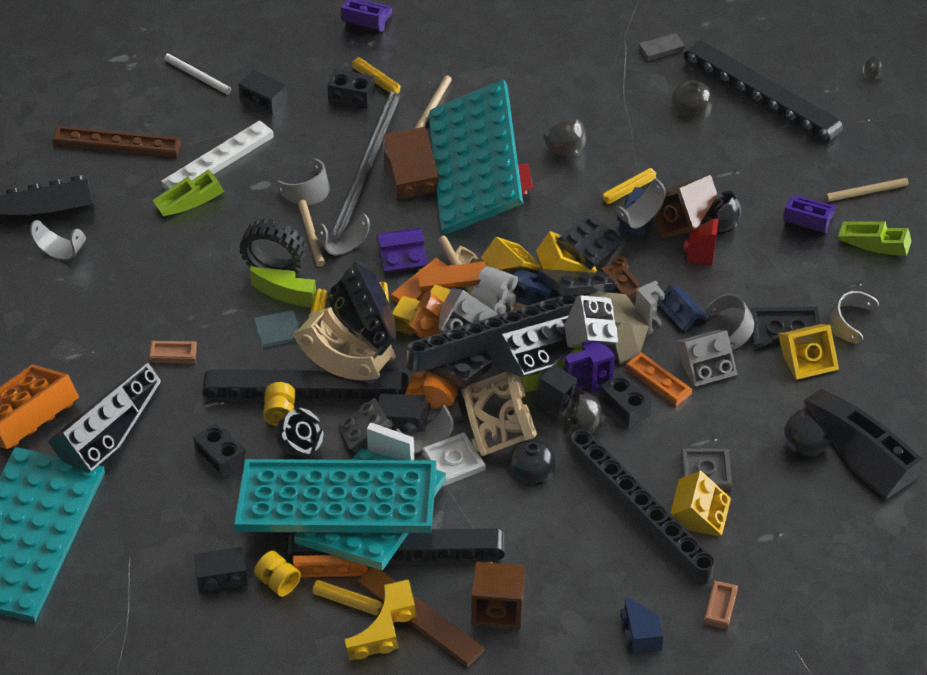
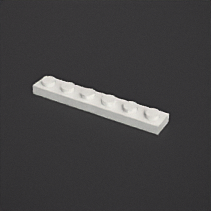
M261 121L256 122L161 181L162 188L167 191L187 176L192 181L208 169L212 174L217 173L274 137L273 131Z

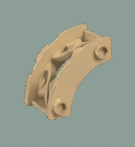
M331 307L311 313L308 316L309 319L293 333L301 349L313 362L326 371L347 379H377L380 376L379 371L388 361H393L396 358L391 345L380 356L358 336L348 332L349 329L338 320Z
M505 371L461 389L475 437L472 439L475 451H480L481 456L536 436L537 432L527 404H522L521 398L525 397L523 377ZM494 393L500 398L510 399L502 406L499 414L500 419L482 410L485 403ZM514 410L513 415L507 414L509 411ZM498 429L501 430L502 442L488 447L486 434L491 432L492 438L495 441L498 437ZM508 432L523 433L508 440Z

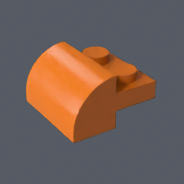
M425 292L416 306V313L407 325V328L421 339L442 333L439 330L440 309L444 302L432 292Z
M425 370L413 372L405 395H425L431 409L440 408L442 405H454L460 386Z

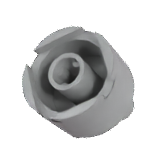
M484 267L477 277L480 283L478 287H473L471 296L497 312L498 315L503 314L508 306L512 307L515 303L516 295L513 293L518 277L493 267Z

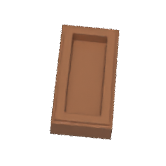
M151 341L149 363L195 364L197 341Z
M714 580L704 617V625L728 630L738 591L737 585Z

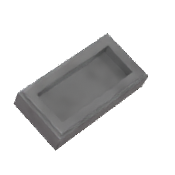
M676 33L639 43V50L647 61L683 52L685 49V45Z

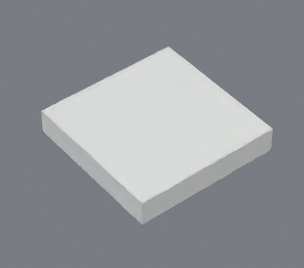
M374 423L369 424L367 427L368 450L380 455L391 456L397 460H414L413 437Z
M465 432L422 448V454L426 460H436L437 470L446 473V481L442 486L485 471L483 460L475 451Z

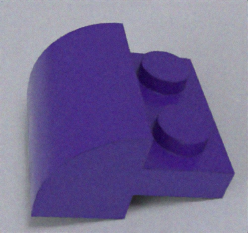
M347 0L341 7L342 22L377 31L384 30L385 22L392 14L391 6L366 0Z
M794 195L793 198L790 197L785 207L783 222L826 234L836 206Z
M421 228L376 234L379 257H381L384 274L422 269L428 264Z
M586 342L582 343V351L565 356L564 371L577 378L574 391L584 387H588L591 393L599 391L600 385L613 378L615 355L603 344Z

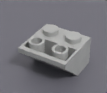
M451 289L440 309L439 330L445 332L496 316L498 313L464 290Z
M578 296L564 324L567 346L582 348V343L596 342L605 346L618 343L611 298Z
M715 330L676 341L681 364L694 386L738 375L727 330Z

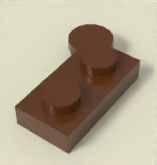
M616 257L612 259L611 265L601 268V272L607 273L611 279L617 282L615 289L617 294H626L632 300L636 298L637 289L642 286L628 270V260L623 257Z

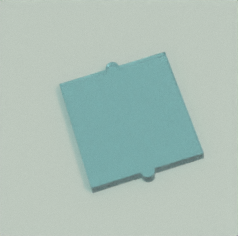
M293 310L255 318L258 329L257 336H260L263 348L296 341L293 333L299 329L300 323L296 321Z

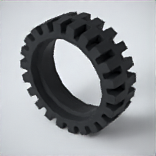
M261 219L260 222L257 220L248 226L240 242L239 251L242 254V259L247 260L246 264L248 266L253 265V267L295 271L296 275L307 256V244L303 242L304 238L301 235L297 236L298 232L296 230H290L291 226L286 225L284 227L282 226L283 222L278 221L275 224L274 220L269 219L267 223L266 219ZM264 239L276 242L286 248L292 258L286 260L271 257L260 250L255 240Z

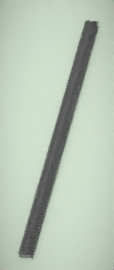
M390 92L383 105L330 232L331 241H341L343 237L342 235L383 140V134L386 133L387 126L398 104L399 94L397 92Z

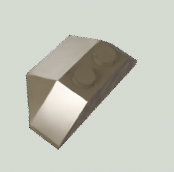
M596 292L582 295L611 298L618 343L607 347L613 352L615 360L619 365L628 363L642 350L649 328L645 320L626 294Z

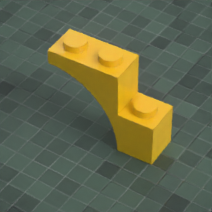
M434 285L430 292L444 302L451 290ZM402 296L392 312L396 331L411 336L414 334L407 328V325L416 313L415 308L420 301Z
M409 579L384 585V605L377 619L363 632L345 639L350 660L364 659L369 655L377 653L385 654L399 648L393 623L398 621L406 622L411 618L417 617Z

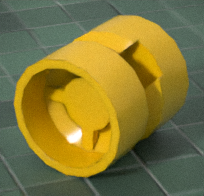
M275 382L268 385L265 389L263 417L270 425L277 426L283 415L294 410L295 389L291 385L284 382Z
M270 551L262 556L254 569V575L265 585H269V588L280 597H284L292 592L301 578V572L290 563H286V560L275 551Z

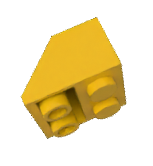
M700 470L678 480L670 514L686 530L721 536L731 498Z

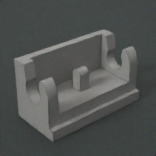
M656 280L638 288L636 293L635 308L649 326L647 335L653 333L652 322H655L658 327H661L662 324L656 312L658 296L661 300H664V292L659 288Z

